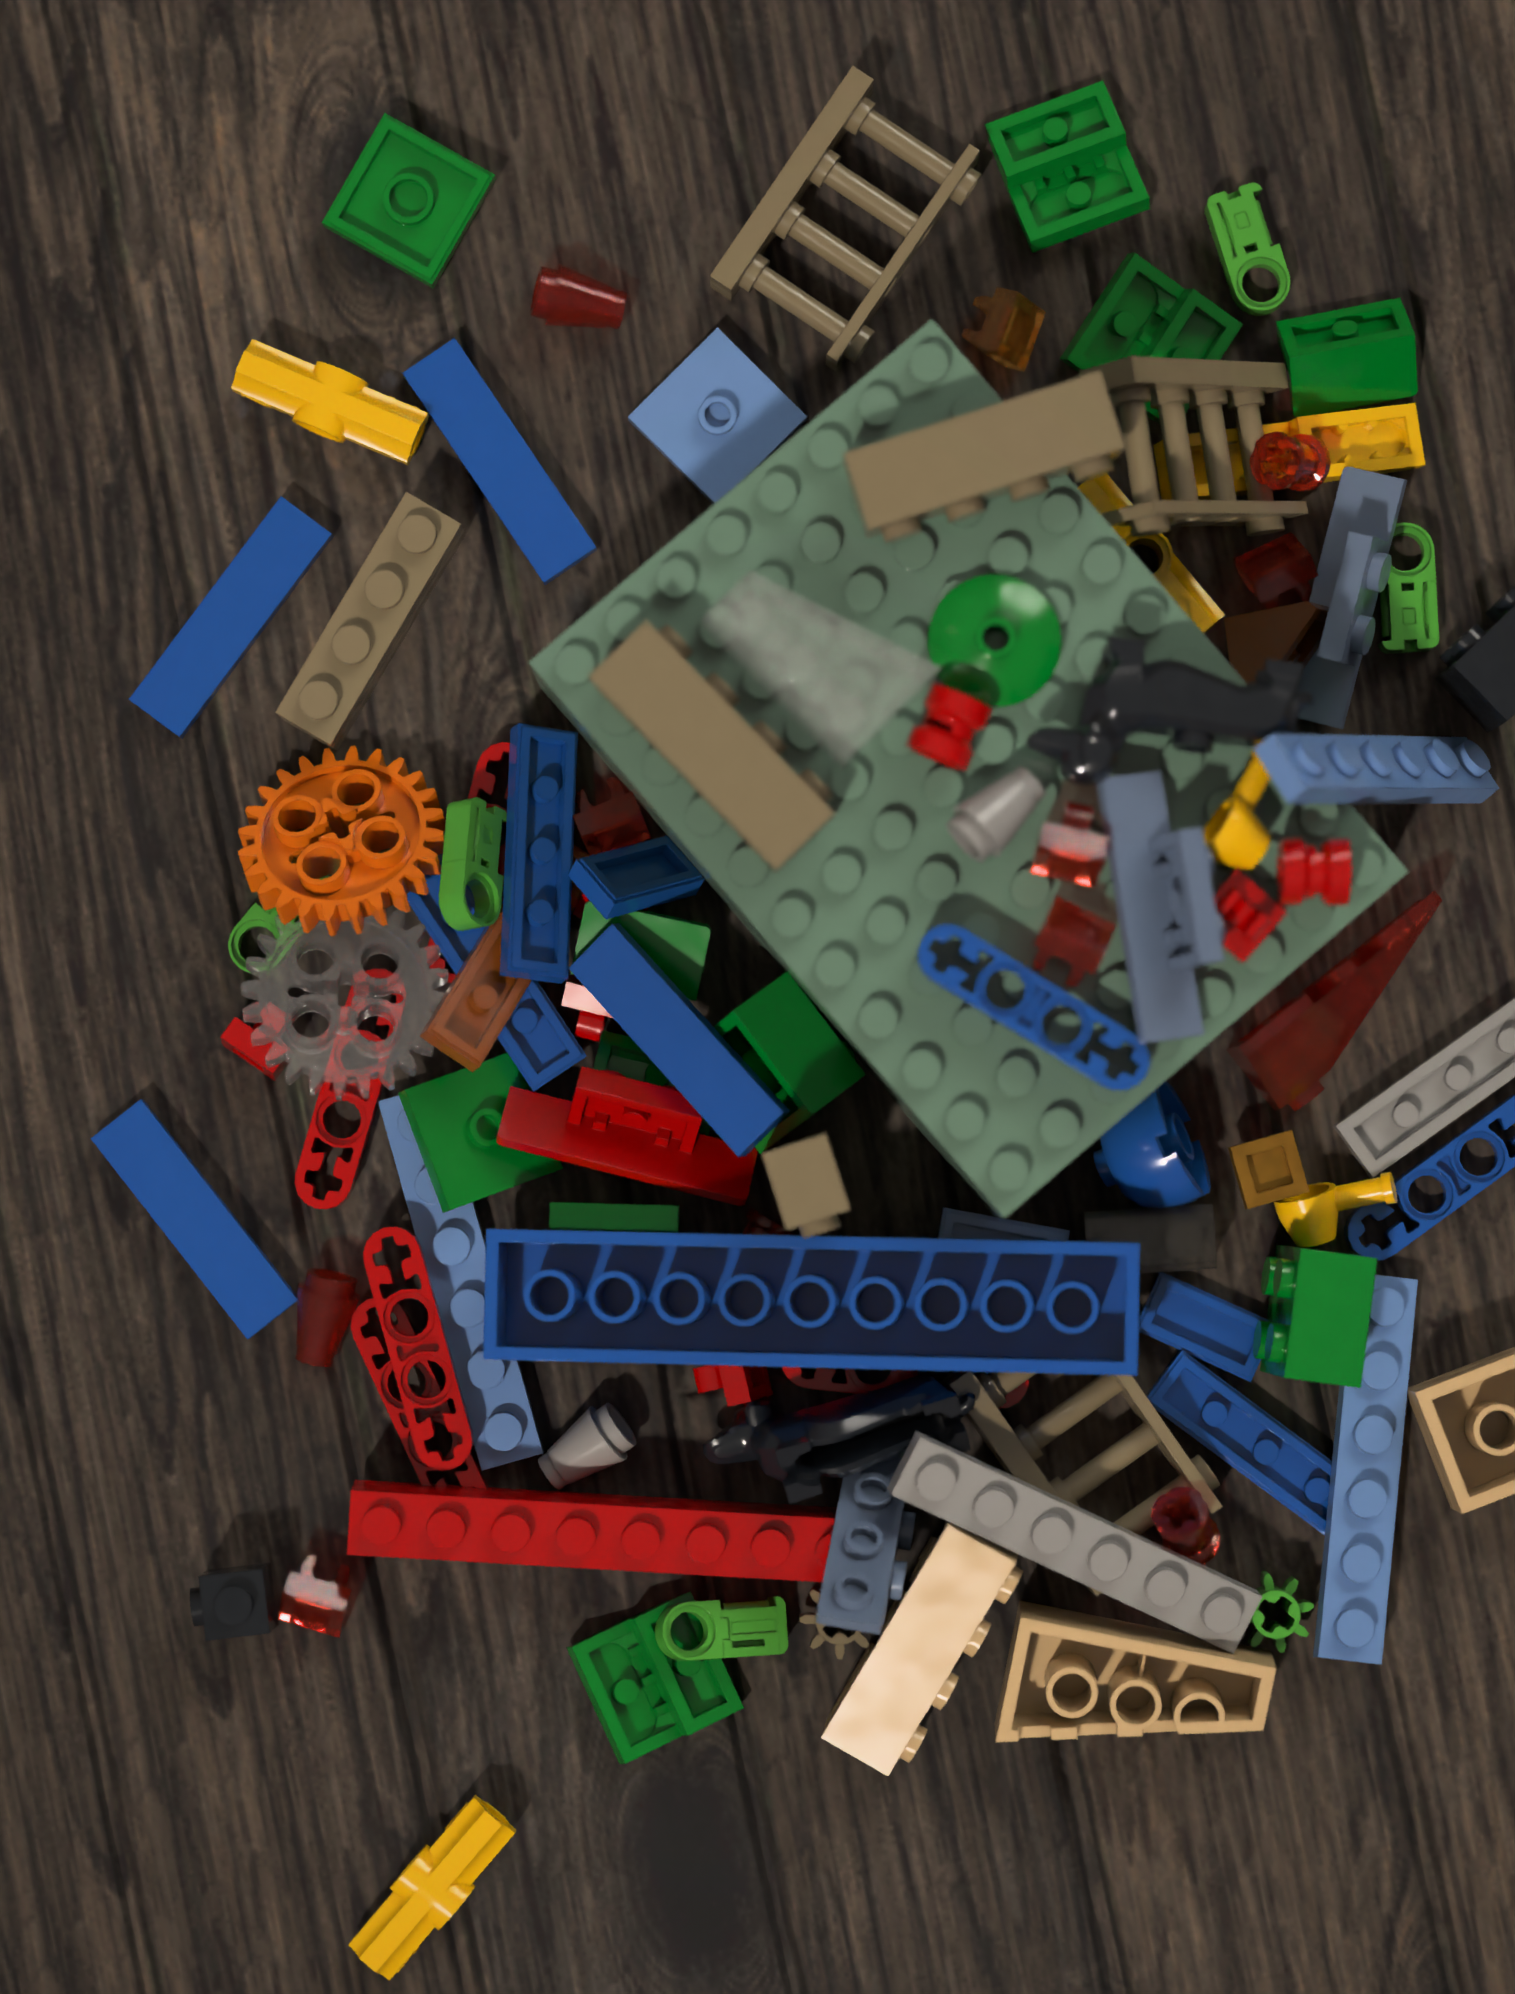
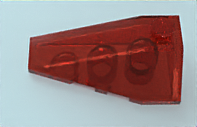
M1435 890L1417 900L1227 1049V1052L1273 1110L1281 1109L1286 1104H1289L1293 1111L1296 1112L1325 1089L1318 1079L1332 1069L1443 901Z

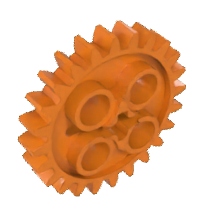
M350 746L345 759L336 761L330 748H326L322 755V764L314 766L305 756L299 757L300 773L293 776L283 769H278L276 773L281 786L277 790L267 786H260L258 788L263 806H246L245 813L249 826L238 829L243 846L242 849L238 850V855L251 893L257 892L262 908L265 911L276 907L280 922L284 925L292 921L296 916H299L303 931L309 934L319 920L325 921L329 935L335 936L341 922L350 921L356 934H361L365 917L372 915L378 923L385 926L388 924L385 909L393 905L397 909L408 913L411 909L406 894L410 891L420 895H427L429 889L425 875L441 874L438 855L443 854L446 823L444 813L440 807L435 788L427 789L424 775L420 770L409 774L405 759L402 757L397 758L386 767L382 749H376L367 761H361L356 746ZM365 802L364 804L354 806V805H356V804H358V803ZM307 828L303 831L296 832L299 829ZM390 848L389 851L378 853L381 850ZM330 874L332 875V876H330V877H328V878L320 879V878L323 877V876L330 875Z

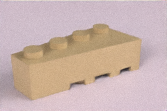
M946 1521L940 1537L931 1536L910 1576L909 1582L912 1584L907 1592L903 1590L901 1601L894 1600L885 1616V1622L882 1624L881 1633L878 1634L880 1636L876 1644L871 1642L828 1715L821 1738L886 1776H889L899 1758L909 1763L927 1733L928 1729L921 1726L920 1723L928 1709L932 1705L941 1710L959 1680V1676L951 1671L961 1654L964 1652L973 1657L984 1641L991 1626V1623L983 1619L995 1599L1005 1604L1017 1586L1023 1573L1022 1569L1015 1566L1018 1554Z
M1019 1600L994 1723L995 1742H1018L1019 1738L1051 1737V1740L1078 1739V1736L1105 1734H1117V1737L1143 1736V1733L1178 1731V1734L1263 1731L1276 1673V1665L1271 1650L1238 1644L1233 1654L1191 1634Z

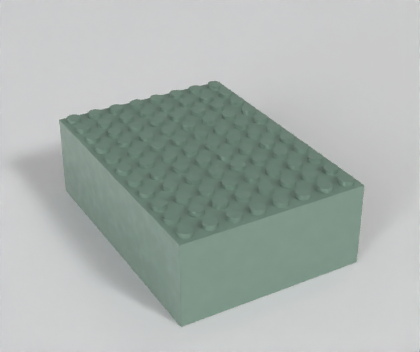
M931 319L528 663L539 687L664 833L702 874L706 882L784 973L789 972L796 983L815 1003L820 1015L838 1036L847 1042L856 1057L987 1210L995 1217L1006 1218L1409 871L1351 804H1287L1271 779L1253 810L1272 835L1270 845L1262 859L1253 869L1249 871L1239 870L1279 904L1276 869L1280 838H1301L1307 845H1315L1316 851H1319L1320 846L1328 838L1349 839L1352 860L1349 903L1347 906H1329L1319 898L1318 893H1315L1313 899H1306L1300 905H1280L1288 913L1244 963L1240 964L1223 949L1224 961L1194 968L1204 1035L1145 1044L1150 1056V1066L1146 1077L1137 1086L1124 1091H1112L1101 1087L933 983L922 973L917 961V950L921 939L932 928L942 924H954L968 930L1137 1035L1097 784L1084 786L1067 781L1061 776L1057 760L1027 747L1026 739L1038 728L1058 727L1069 729L1078 727L1082 698L1087 687L1109 669L1107 665L1101 662L1102 649L1106 646L1110 636L1145 641L1144 662L1146 665L1160 660H1174L1184 662L1237 685H1247L1067 475L1048 480L1050 486L1048 492L1027 500L1012 502L1009 493L984 501L987 509L985 512L965 520L948 523L945 513L920 521L923 531L903 540L885 543L882 534L871 538L866 537L842 463L843 453L1003 402L934 320ZM981 575H1008L1023 580L1035 587L1051 604L1061 630L1060 656L1050 679L1036 694L1012 706L992 708L993 711L985 729L976 732L971 742L974 754L966 772L926 758L905 746L913 727L923 723L927 714L924 702L932 683L943 685L933 669L928 653L929 626L941 600L960 583ZM645 620L657 631L665 624H668L693 650L694 653L686 661L704 680L712 672L716 673L740 698L741 701L733 709L751 728L759 720L764 722L788 748L780 756L797 775L808 768L835 796L826 804L835 813L834 818L777 874L590 683L588 676ZM989 627L983 633V642L991 650H1001L1008 644V635L1001 627ZM1136 733L1128 737L1123 743L1116 767L1110 776L1161 770L1171 832L1203 827L1204 829L1216 809L1233 793L1252 759L1250 753L1254 748L1213 743V751L1210 753H1189L1174 749L1172 747L1173 737ZM1018 766H1022L1040 782L1046 795L1037 803L1036 808L1000 856L990 855L985 861L979 863L967 855L954 841L946 828V822L955 815L953 812L954 806L1006 774L1011 773ZM1214 862V875L1211 880L1213 894L1236 868ZM951 936L945 944L934 940L929 947V950L936 955L933 967L941 973H944L950 966H955L964 971L969 976L960 983V987L973 993L978 974L992 962V958L979 952L977 963L974 965L958 953L962 942L957 938ZM998 971L988 978L985 985V995L994 1007L1002 1010L1011 1009L1021 1002L1024 995V986L1021 979L1015 973ZM1056 1006L1045 1014L1042 1028L1046 1038L1052 1043L1067 1045L1078 1037L1081 1030V1021L1077 1013L1071 1008ZM1094 1022L1089 1041L1074 1054V1057L1086 1064L1089 1052L1093 1051L1108 1062L1105 1074L1109 1078L1115 1079L1121 1072L1132 1075L1137 1066L1129 1059L1133 1048L1123 1042L1118 1049L1114 1050L1098 1042L1097 1039L1106 1032V1029Z

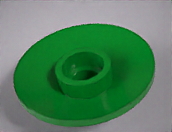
M981 575L957 585L945 595L937 606L928 631L930 661L943 685L966 694L988 705L990 708L1012 706L1036 694L1053 674L1061 651V630L1051 604L1035 587L1023 580L1008 575ZM993 626L1001 627L1008 635L1007 646L997 651L989 649L983 642L984 631Z

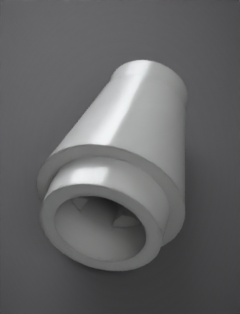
M1018 766L1011 773L1006 774L954 806L953 812L955 815L946 822V828L959 847L975 861L982 863L990 855L999 857L1036 808L1037 803L1045 797V790L1032 773L1024 767Z
M606 1403L599 1409L590 1406L547 1452L538 1458V1463L549 1482L560 1490L568 1484H572L626 1460L628 1457L627 1451L634 1447L637 1442L627 1421L612 1404Z

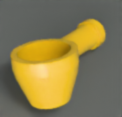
M1254 750L1250 753L1252 759L1233 793L1221 803L1203 829L1205 844L1211 850L1215 863L1248 871L1259 863L1272 839V835L1253 812L1271 780L1270 775Z
M1385 1172L1381 1173L1380 1177L1337 1186L1329 1182L1308 1184L1310 1192L1275 1201L1274 1206L1280 1222L1296 1246L1306 1248L1322 1245L1336 1238L1339 1211L1386 1202L1387 1205L1397 1203V1192L1392 1173Z

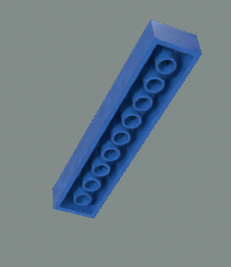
M486 1229L483 1360L1138 1375L1141 1243L810 1236L802 1238V1236Z

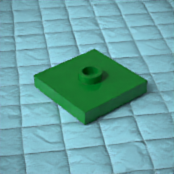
M384 113L324 217L322 224L330 231L434 289L496 181V176Z
M507 1053L483 1061L481 1066L474 1072L463 1068L398 1093L443 1213L563 1169L559 1160L500 1146L496 1142L510 1086L532 1091Z

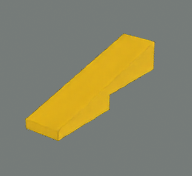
M1416 403L1300 416L1289 422L1262 425L1272 491L1338 481L1341 478L1343 469L1348 466L1383 474L1420 468L1425 465ZM1237 428L1226 429L1236 496L1247 495ZM1200 432L1190 433L1188 436L1198 500H1210ZM1163 440L1153 445L1162 500H1172Z

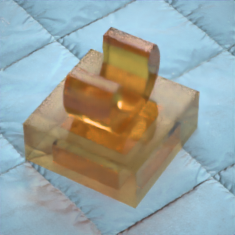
M997 287L993 299L988 296L976 297L972 305L987 314L983 327L980 331L964 328L962 337L1003 367L1025 372L1046 312L1018 291Z

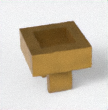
M1292 1130L1228 1147L1245 1209L1310 1192Z

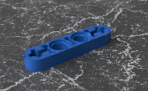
M942 924L930 929L921 939L917 950V961L922 973L930 981L1091 1081L1112 1091H1124L1137 1086L1146 1077L1150 1066V1056L1146 1045L1139 1042L1137 1035L968 930L954 924ZM951 936L957 938L962 942L958 953L974 965L977 963L979 952L992 958V962L978 974L973 993L960 987V983L969 976L964 971L955 966H950L944 973H941L933 967L936 955L929 950V947L934 940L945 944ZM998 971H1009L1015 973L1021 979L1024 986V995L1016 1007L1002 1010L994 1007L988 1001L985 995V985L992 974ZM1056 1006L1071 1008L1077 1013L1081 1021V1030L1078 1037L1067 1045L1052 1043L1043 1032L1042 1021L1044 1016L1051 1008ZM1094 1022L1106 1029V1032L1097 1039L1098 1042L1114 1050L1118 1049L1123 1042L1133 1048L1129 1059L1137 1066L1132 1075L1121 1072L1115 1079L1109 1078L1105 1074L1108 1062L1093 1051L1089 1052L1086 1064L1074 1057V1054L1089 1041Z
M1515 1094L1503 1100L1394 1180L1397 1192V1205L1406 1217L1415 1222L1413 1228L1406 1232L1403 1221H1397L1384 1232V1237L1388 1243L1383 1248H1380L1375 1243L1363 1246L1358 1238L1365 1231L1364 1225L1361 1223L1362 1219L1368 1215L1374 1221H1380L1395 1210L1386 1205L1385 1202L1358 1207L1348 1216L1344 1226V1236L1349 1249L1358 1256L1385 1260L1398 1253L1515 1167V1153L1509 1157L1504 1141L1495 1132L1490 1130L1488 1125L1497 1120L1499 1129L1506 1130L1515 1123ZM1514 1136V1137H1512L1511 1139H1509L1508 1141H1509L1512 1145L1515 1146V1136ZM1473 1138L1487 1141L1492 1146L1495 1156L1492 1168L1487 1173L1479 1176L1468 1173L1460 1162V1152L1463 1145ZM1421 1176L1435 1178L1443 1189L1441 1205L1430 1213L1417 1211L1411 1205L1408 1198L1410 1185Z

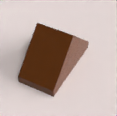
M1305 601L1224 618L1230 665L1247 684L1255 683L1256 673L1258 670L1264 671L1266 659L1302 663L1305 668L1320 645L1329 607Z

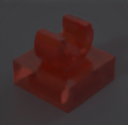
M1291 532L1234 558L1241 580L1266 609L1280 607L1277 601L1278 595L1291 588H1294L1296 594L1303 602L1309 601L1312 588L1307 581L1319 576L1311 554Z
M615 777L607 779L608 787L612 794L611 799L597 806L590 804L583 789L576 792L575 801L580 813L573 815L589 855L640 843L651 838L633 792L625 794L621 783Z
M1068 801L1061 825L1043 822L1035 846L1030 873L1092 887L1096 886L1105 861L1109 836L1089 832L1094 807Z
M1056 896L1034 942V945L1039 947L1034 959V968L1042 971L1048 959L1055 955L1071 963L1072 968L1065 984L1071 987L1076 986L1083 978L1085 971L1093 975L1095 974L1107 951L1116 925Z
M309 1554L302 1562L300 1573L291 1570L289 1572L282 1592L278 1620L339 1638L347 1617L352 1589L347 1588L350 1576L349 1566L341 1564L337 1577L332 1582L320 1580L313 1575L317 1556Z

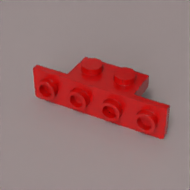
M581 1066L573 1101L510 1086L496 1142L500 1146L737 1206H743L747 1201L758 1154L756 1148H753L746 1156L738 1157L724 1140L699 1134L702 1116L675 1086H658L627 1078L616 1071H599Z

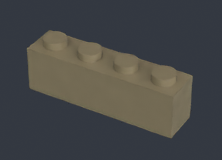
M1097 371L843 453L842 463L866 537L871 538L882 534L885 543H892L922 532L923 529L920 521L945 513L948 523L965 520L985 512L987 509L984 501L1007 493L1010 494L1012 502H1019L1039 496L1050 490L1048 480L1069 473L1074 474L1076 482L1104 475L1114 470L1112 460L1121 457L1125 444L1101 371Z
M405 492L275 713L279 717L335 751L339 750L464 539L466 533L461 523L410 493Z
M645 620L588 676L590 683L777 874L834 818L835 813L826 804L835 796L808 768L797 775L780 756L788 748L764 722L759 720L751 728L733 709L741 701L740 698L716 673L712 672L704 680L686 661L694 653L693 650L668 624H665L657 631Z
M826 1133L762 1153L786 1230L799 1227L802 1238H807L841 1227L837 1214L850 1210Z

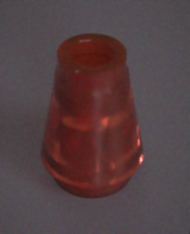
M559 263L555 269L541 266L532 296L530 316L544 319V326L610 327L619 329L624 314L627 292L616 290L612 286Z
M310 1268L307 1270L305 1282L298 1283L297 1351L295 1356L298 1361L319 1367L333 1366L335 1354L338 1352L360 1300V1295L355 1292L358 1281L355 1277L335 1270Z

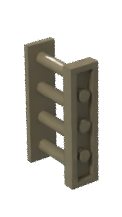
M855 66L851 67L710 275V288L728 300L732 301L740 288L749 293L754 288L832 340L834 344L826 354V365L834 371L838 370L845 358L853 363L857 362L876 332L868 327V324L950 203L953 201L962 206L982 176L981 173L974 169L978 162L980 150L970 143L956 164H954L875 111L874 109L877 104L869 99L873 94L874 79ZM847 131L855 136L862 132L941 185L920 216L839 163L841 156L834 152ZM812 183L819 188L824 184L828 185L905 237L885 269L803 215L806 208L798 203ZM776 235L783 240H786L789 236L870 290L849 321L768 267L770 260L765 258L763 254Z
M1130 356L1080 371V377L1101 371L1108 396L1111 399L1112 407H1119L1134 505L1102 513L1103 518L1110 526H1130L1133 537L1164 533L1171 530L1170 526H1246L1247 536H1261L1284 531V519L1308 514L1306 501H1274L1260 414V406L1265 405V394L1289 388L1285 363ZM1149 401L1151 408L1158 409L1172 500L1159 499L1145 403ZM1188 402L1189 408L1197 411L1210 500H1198L1184 404ZM1227 404V410L1234 411L1248 501H1237L1222 409V405Z
M955 1371L942 1380L950 1392H956L958 1399L966 1393L971 1392L975 1394V1407L966 1416L1006 1473L1078 1507L1080 1506L1077 1501L1157 1445L1178 1477L1113 1522L1138 1535L1143 1534L1191 1498L1195 1499L1201 1509L1211 1514L1223 1507L1212 1492L1221 1486L1215 1474L1199 1454L1189 1459L1132 1375L1101 1374L1025 1428L1022 1424H1019L1014 1429L1010 1427L998 1408L1007 1403L1004 1398L1005 1395L1036 1373L993 1372L988 1375L986 1372H982L975 1376L972 1371ZM1121 1392L1142 1424L1064 1480L1057 1476L1049 1482L1035 1463L1037 1459L1043 1456L1041 1448ZM1084 1585L1095 1596L1101 1594V1592Z

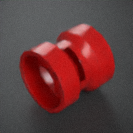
M932 683L924 702L927 714L923 723L913 727L905 746L942 765L966 772L974 754L971 742L976 732L985 729L993 709L959 691Z
M1280 838L1276 869L1279 905H1300L1306 899H1313L1315 893H1318L1319 898L1326 905L1347 906L1350 899L1352 877L1349 839L1328 838L1320 846L1319 851H1316L1315 845H1307L1301 838Z

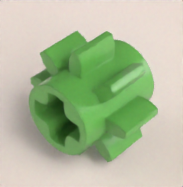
M1262 1571L1260 1577L1262 1586L1256 1590L1263 1597L1250 1621L1255 1628L1249 1634L1248 1643L1255 1648L1266 1636L1272 1638L1275 1648L1280 1653H1283L1286 1647L1285 1637L1293 1632L1302 1637L1309 1635L1306 1628L1299 1622L1301 1613L1313 1609L1314 1604L1310 1600L1301 1599L1296 1601L1292 1597L1299 1582L1294 1577H1289L1285 1580L1282 1587L1274 1585L1270 1574L1267 1571ZM1281 1596L1285 1597L1281 1608L1288 1614L1286 1619L1281 1624L1271 1620L1265 1627L1261 1626L1265 1616L1258 1610L1260 1604L1265 1599L1268 1602L1275 1603Z

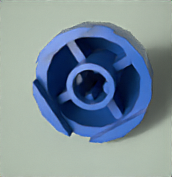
M1167 1080L1101 1135L1102 1149L1094 1152L1096 1168L1107 1187L1117 1184L1128 1200L1145 1208L1164 1210L1197 1201V1198L1205 1196L1211 1190L1210 1174L1200 1140L1191 1142L1187 1129L1183 1124L1191 1119L1176 1091Z

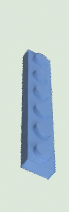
M1272 733L1253 749L1287 804L1482 803L1499 789V786L1488 771L1491 765L1487 755L1476 743L1468 740L1467 737Z
M399 1095L380 1100L378 1104L414 1232L424 1254L473 1431V1441L481 1470L543 1454L544 1448L519 1360H483L486 1242L475 1203L472 1202L451 1211L442 1212Z
M1375 1274L1361 1388L1339 1385L1313 1657L1382 1665L1418 1286L1417 1279Z

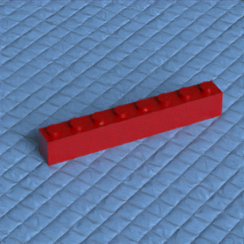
M355 1479L350 1494L347 1555L823 1582L837 1507L494 1487L484 1489L468 1488L459 1485L435 1486V1484L421 1485V1483Z

